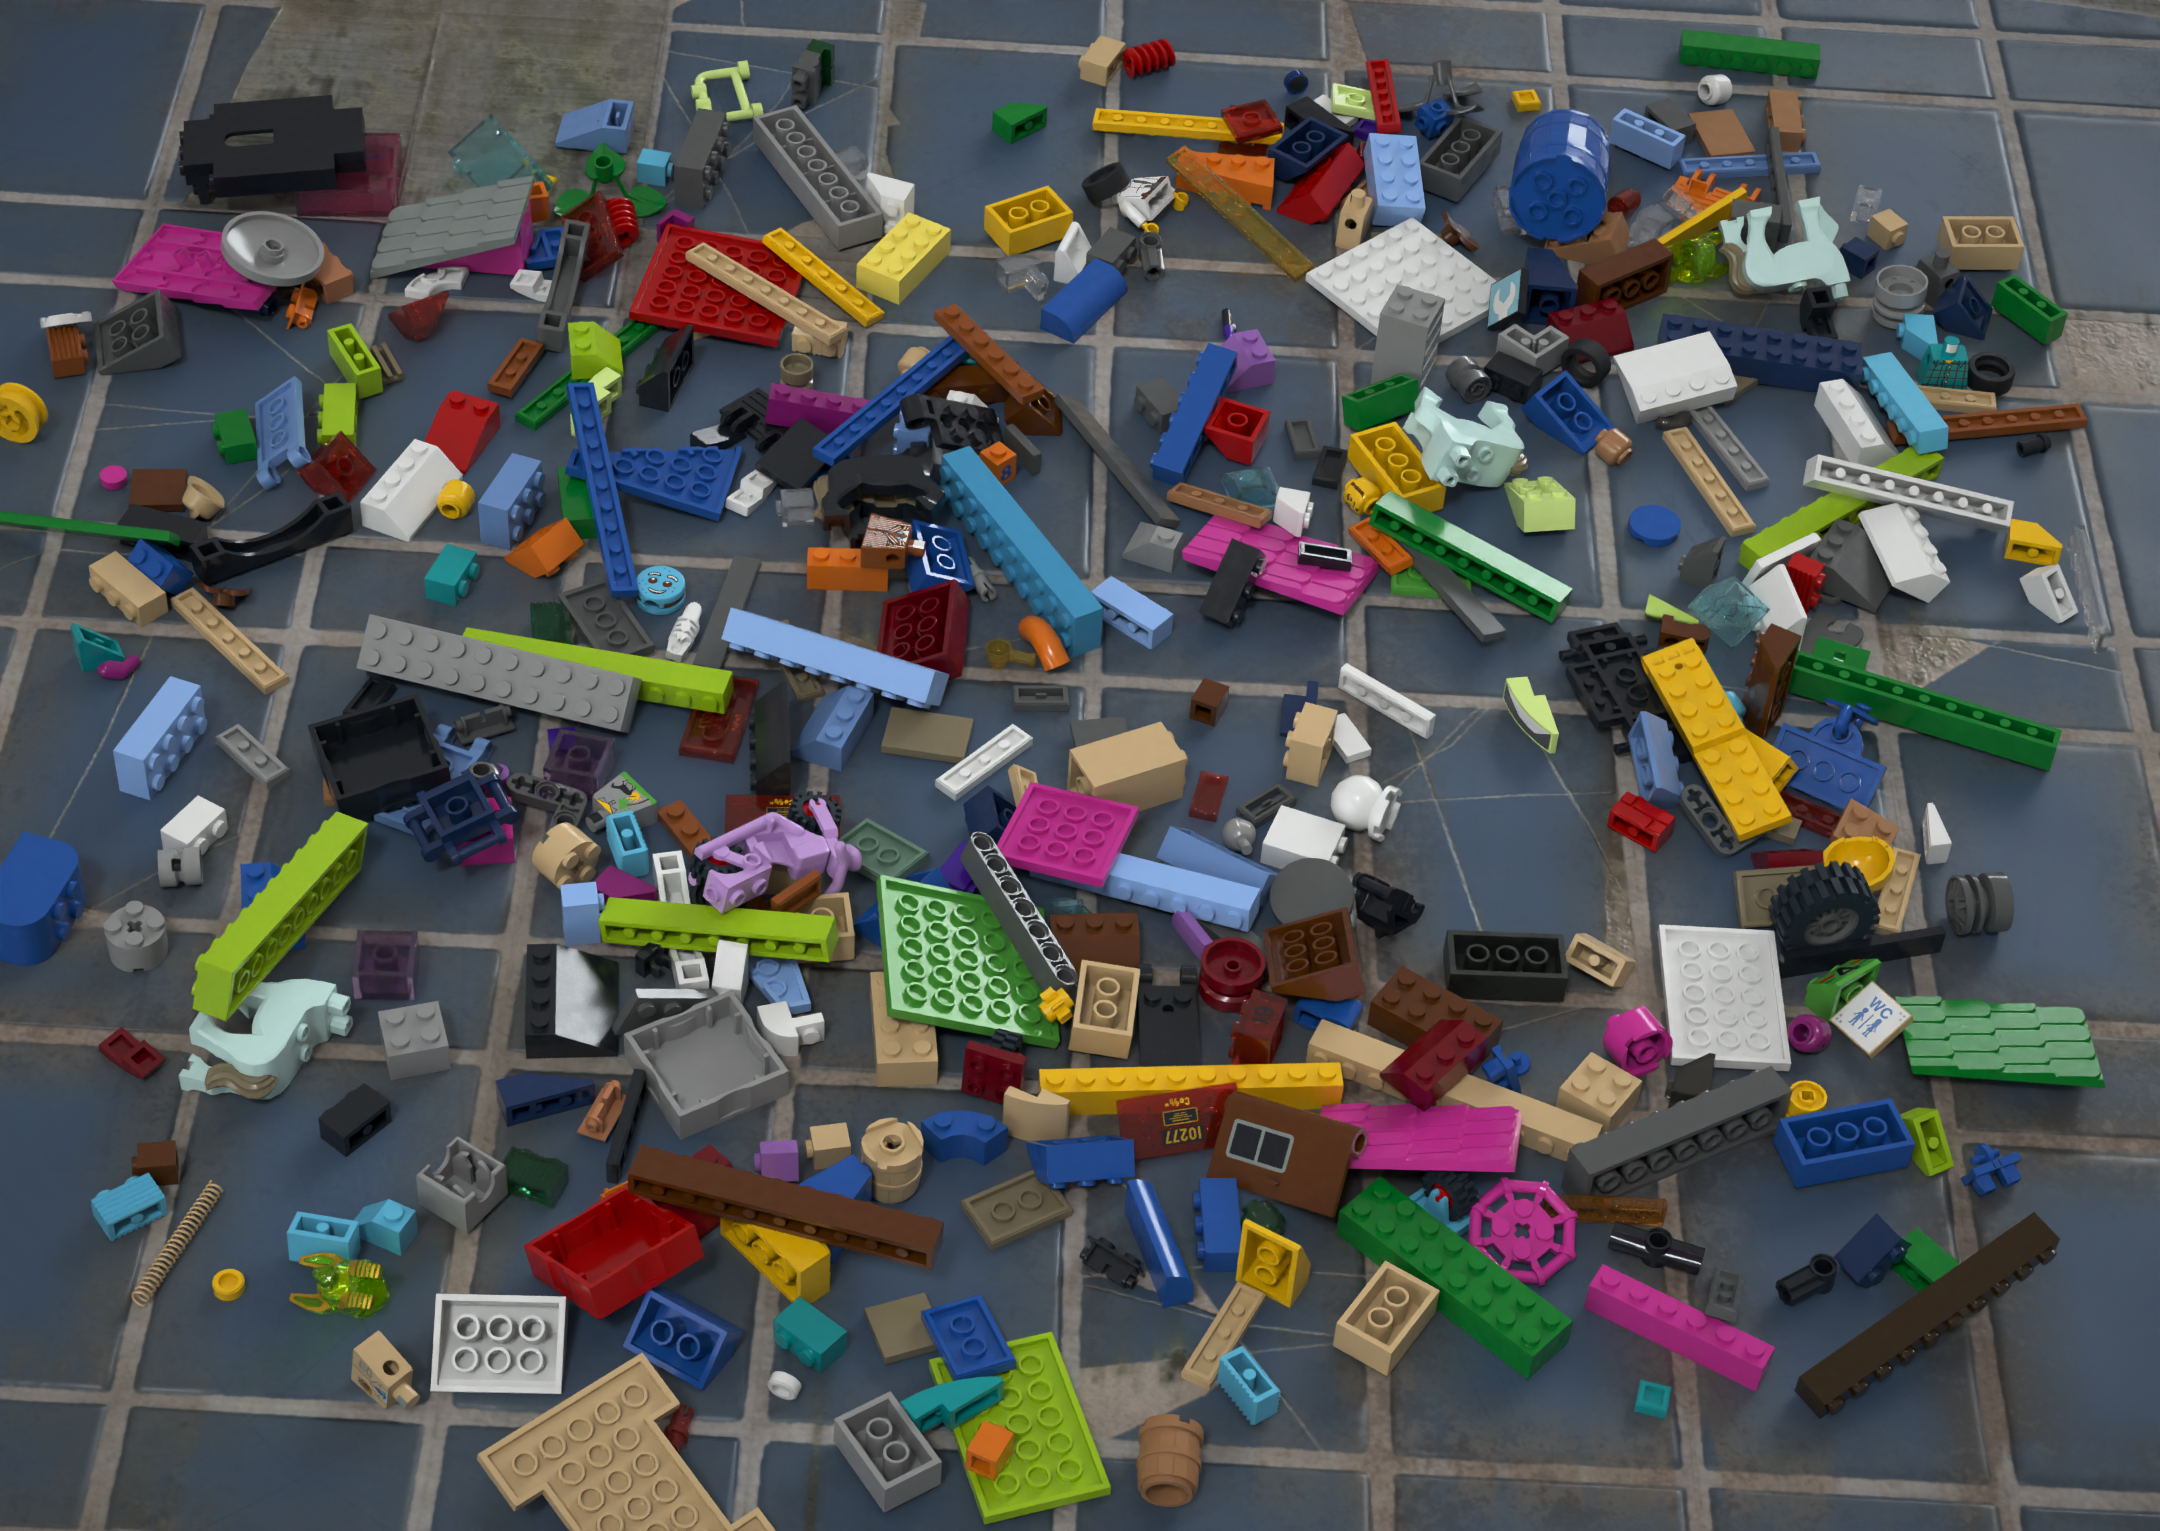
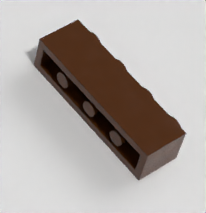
M980 364L955 366L923 393V395L947 399L949 390L975 394L984 404L1006 402L1010 395Z

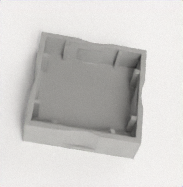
M732 990L698 1003L680 1014L661 1018L624 1034L626 1060L633 1070H645L646 1090L680 1140L789 1095L788 1069L769 1042L757 1032L752 1018Z

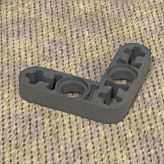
M514 773L507 780L506 792L512 800L554 812L547 832L556 826L558 822L564 820L571 822L577 828L580 827L587 809V796L583 791L525 773ZM532 788H535L534 794H530V792L532 793ZM543 791H550L555 796L552 799H543L539 794ZM573 801L579 802V803H576L575 806L570 805V804L573 803ZM545 834L543 844L550 837L549 835Z
M1697 784L1688 785L1679 796L1680 806L1718 857H1732L1772 831L1770 830L1739 842L1727 820L1701 786ZM1689 794L1692 796L1696 794L1699 797L1696 802H1689L1687 798ZM1703 805H1705L1707 808H1704V809L1697 815V814H1696V811L1698 810V808L1701 809V808L1703 807ZM1704 815H1712L1716 819V826L1713 828L1706 827L1702 822V817ZM1722 828L1723 831L1714 838L1712 835ZM1722 840H1729L1731 842L1729 848H1722L1720 846Z

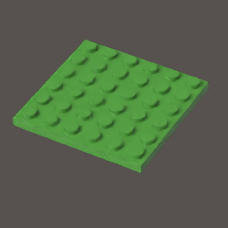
M885 875L879 876L876 881L887 1016L987 1036H993L995 1031L1000 1028L1021 1034L1023 1043L1056 1049L1060 1042L1058 1021L1056 1019L1050 1023L1038 1008V1005L1043 1002L1040 997L1042 991L982 895ZM1036 907L1045 921L1044 908Z

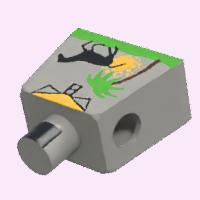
M624 771L593 795V814L585 819L588 828L592 832H596L606 827V817L608 815L631 810L634 811L639 828L642 829L658 822V802Z

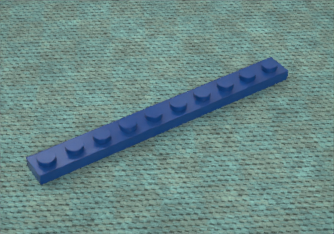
M949 336L814 446L812 456L830 466L843 460L900 413L899 402L902 398L912 394H923L970 354L955 339Z
M594 382L567 383L566 392L610 598L637 597L639 589Z

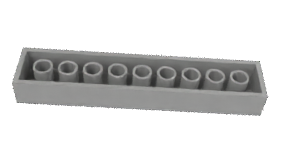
M369 614L356 667L357 669L628 734L642 681L640 678L372 614Z

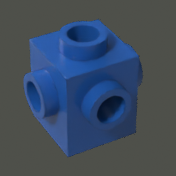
M1440 98L1420 106L1414 125L1428 138L1444 134L1452 125L1455 115L1446 113V110L1452 108Z

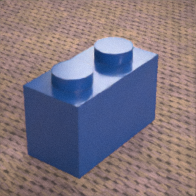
M141 538L127 559L162 590L176 595L184 591L194 574L193 571L161 545Z

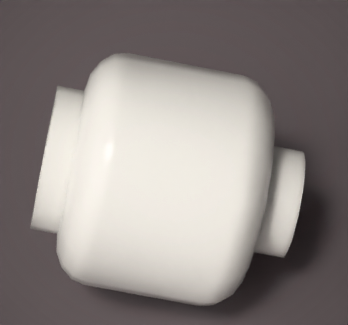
M1723 74L1707 75L1701 79L1698 86L1699 98L1706 105H1719L1728 102L1733 91L1730 79Z

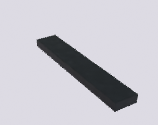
M1943 926L1784 951L1780 953L1778 961L1780 979L1830 971L1836 965L1841 966L1855 959H1878L1881 962L1940 953L1946 932Z

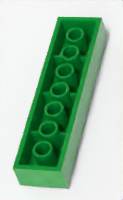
M1381 1176L1339 1211L1337 1235L1379 1267L1387 1261L1440 1290L1436 1310L1527 1380L1568 1344L1573 1320Z

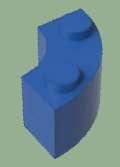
M948 1111L937 1113L921 1121V1134L924 1140L923 1148L939 1163L954 1158H966L985 1166L1007 1151L1008 1127L990 1115L973 1111Z

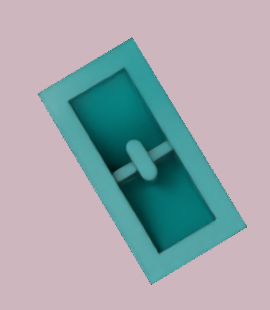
M76 623L70 626L75 656L83 673L98 669V666L105 661L122 662L125 659L117 640Z

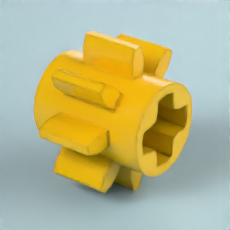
M1050 986L1040 994L1043 1002L1038 1005V1008L1050 1023L1057 1019L1063 1024L1073 1016L1070 1009L1075 1004L1062 987L1055 991Z

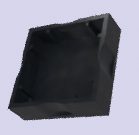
M418 693L379 704L365 711L344 714L307 725L312 748L337 812L359 820L419 802L416 793L422 790L427 792L451 780L449 766L438 740L431 733L429 719Z

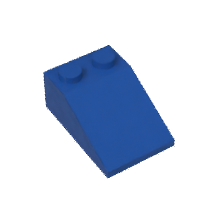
M1566 370L1533 395L1521 408L1538 429L1581 455L1597 444L1595 438L1603 429L1608 431L1616 428Z

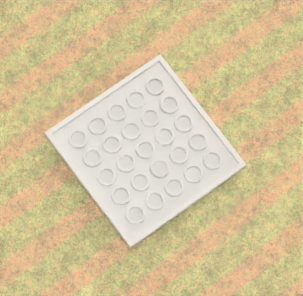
M1410 218L1307 272L1305 281L1376 336L1380 313L1397 284L1445 298L1439 343L1488 317L1491 284L1497 282L1414 218Z

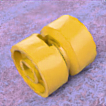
M1807 1080L1792 1084L1790 1087L1792 1094L1785 1118L1825 1110L1827 1094L1820 1085Z

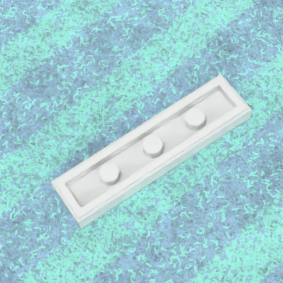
M1348 663L1341 667L1338 688L1426 739L1433 734L1436 717L1434 713Z
M1014 724L1010 725L935 780V787L954 801H957L1032 746L1033 737Z

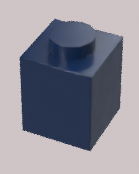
M1854 237L1848 243H1844L1839 249L1850 274L1863 279L1875 269L1880 251L1876 247Z

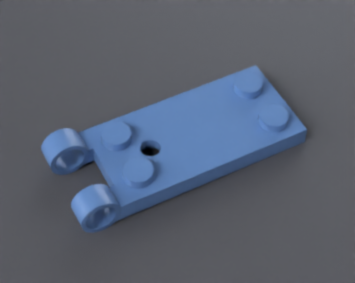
M293 376L255 403L258 462L256 476L261 486L266 490H271L281 483V478L275 469L280 467L285 460L289 459L296 469H301L311 462V456L305 446L302 382L296 376Z
M442 723L437 726L433 734L438 740L449 766L451 780L461 776V772L472 764L480 761L487 762L493 753V741L482 737H477L474 740L469 751L453 746L456 738V728ZM419 802L375 814L374 821L414 835L412 830L406 827L403 817L406 813L421 805ZM426 819L422 822V826L427 835H429L433 826L430 820Z

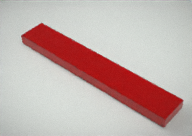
M1389 59L1366 61V71L1377 133L1402 132Z

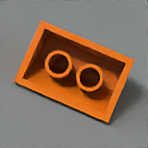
M808 547L807 589L888 592V569L861 568V549Z

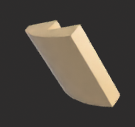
M1009 1086L1004 1093L1002 1123L1008 1127V1135L1026 1141L1065 1139L1068 1135L1070 1100L1045 1089H1042L1038 1097Z

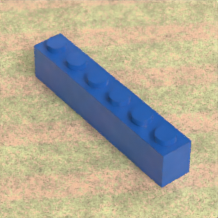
M1208 343L1205 351L1199 353L1196 362L1197 369L1195 372L1191 371L1187 381L1188 388L1186 392L1182 391L1178 400L1179 408L1177 412L1173 411L1170 416L1168 432H1163L1159 442L1160 449L1158 453L1154 452L1152 455L1150 467L1153 468V479L1171 485H1176L1179 482L1185 483L1205 439L1206 433L1204 428L1221 398L1224 397L1237 368V351Z

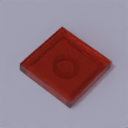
M1266 99L1221 110V117L1238 144L1283 133V126Z

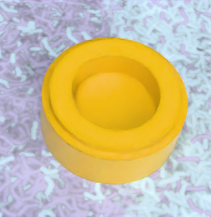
M221 1270L212 1280L213 1293L222 1301L236 1300L245 1292V1279L238 1270Z

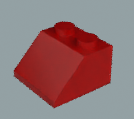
M1222 397L1206 424L1204 432L1227 459L1251 466L1268 436L1271 411Z

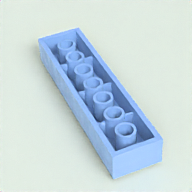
M730 608L721 638L730 642V648L753 653L755 650V656L778 661L780 658V664L803 669L806 666L804 671L815 675L828 677L830 673L831 680L854 685V682H856V688L879 693L881 689L882 696L905 701L906 697L908 698L907 704L930 709L931 705L940 706L950 675L736 608Z

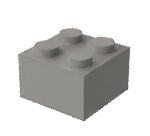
M438 1001L378 1011L380 1036L390 1080L451 1069L449 1044Z

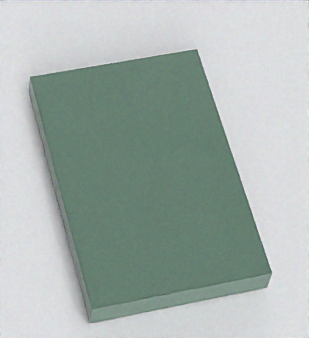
M868 818L837 840L845 844H851L860 851L862 865L857 872L875 882L880 875L906 879L930 860L928 851Z

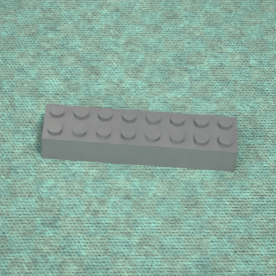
M797 105L753 117V141L838 250L882 237L883 213Z

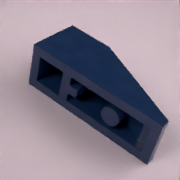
M522 1073L495 1081L497 1102L507 1127L592 1105L596 1099L593 1079Z

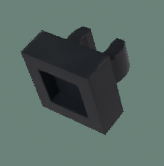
M649 942L635 954L636 973L643 978L647 977L650 973L654 977L660 978L661 967L659 965H664L668 969L672 967L671 957L664 954V948H661L659 944Z

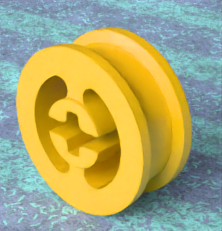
M18 383L1 384L0 436L18 443L32 441L38 434L39 429L47 422L48 411L45 403L34 391Z

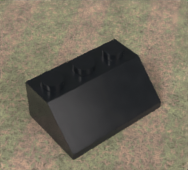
M688 324L664 339L660 348H656L652 363L647 364L645 376L642 380L639 379L636 386V394L639 395V406L665 412L670 411L694 366L693 325Z

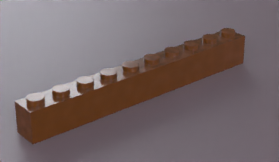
M640 1145L628 1171V1193L931 1271L943 1243L944 1222L932 1217H923L900 1209L879 1206L869 1201H860L844 1197L841 1194L816 1190L810 1186H801L778 1178L757 1175L747 1170L742 1171L723 1166L719 1163L694 1159L688 1155H679L656 1147L651 1148Z

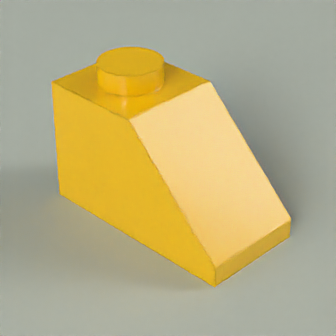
M2011 519L2010 527H2008L2005 537V559L2045 566L2058 564L2062 551V544L2038 523Z

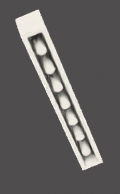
M1819 454L1807 460L1803 480L1804 486L1883 505L1899 503L1905 507L1910 506L1920 514L1995 532L2010 527L2014 501Z

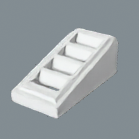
M1927 803L1922 820L1925 861L1928 865L1946 863L1952 842L1935 805Z

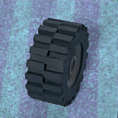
M1830 861L1826 867L1821 862L1815 864V869L1810 871L1808 867L1800 870L1801 875L1798 877L1792 874L1787 878V885L1780 884L1776 889L1779 895H1772L1770 899L1772 903L1768 908L1770 918L1786 951L1866 938V934L1873 935L1876 930L1874 924H1879L1880 922L1878 915L1881 914L1880 908L1863 873H1861L1858 867L1854 866L1852 868L1850 863L1843 862L1839 866L1837 861Z

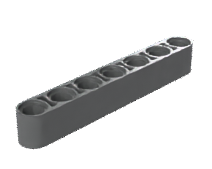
M973 833L960 855L962 864L1041 991L1044 992L1050 986L1055 991L1062 987L1070 995L1079 978L1075 968L994 840L986 833Z

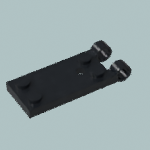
M1137 964L1136 968L1140 969L1137 993L1139 1066H1201L1196 988L1197 967L1181 965L1180 987L1153 986V965ZM1163 1010H1170L1173 1013L1167 1014Z

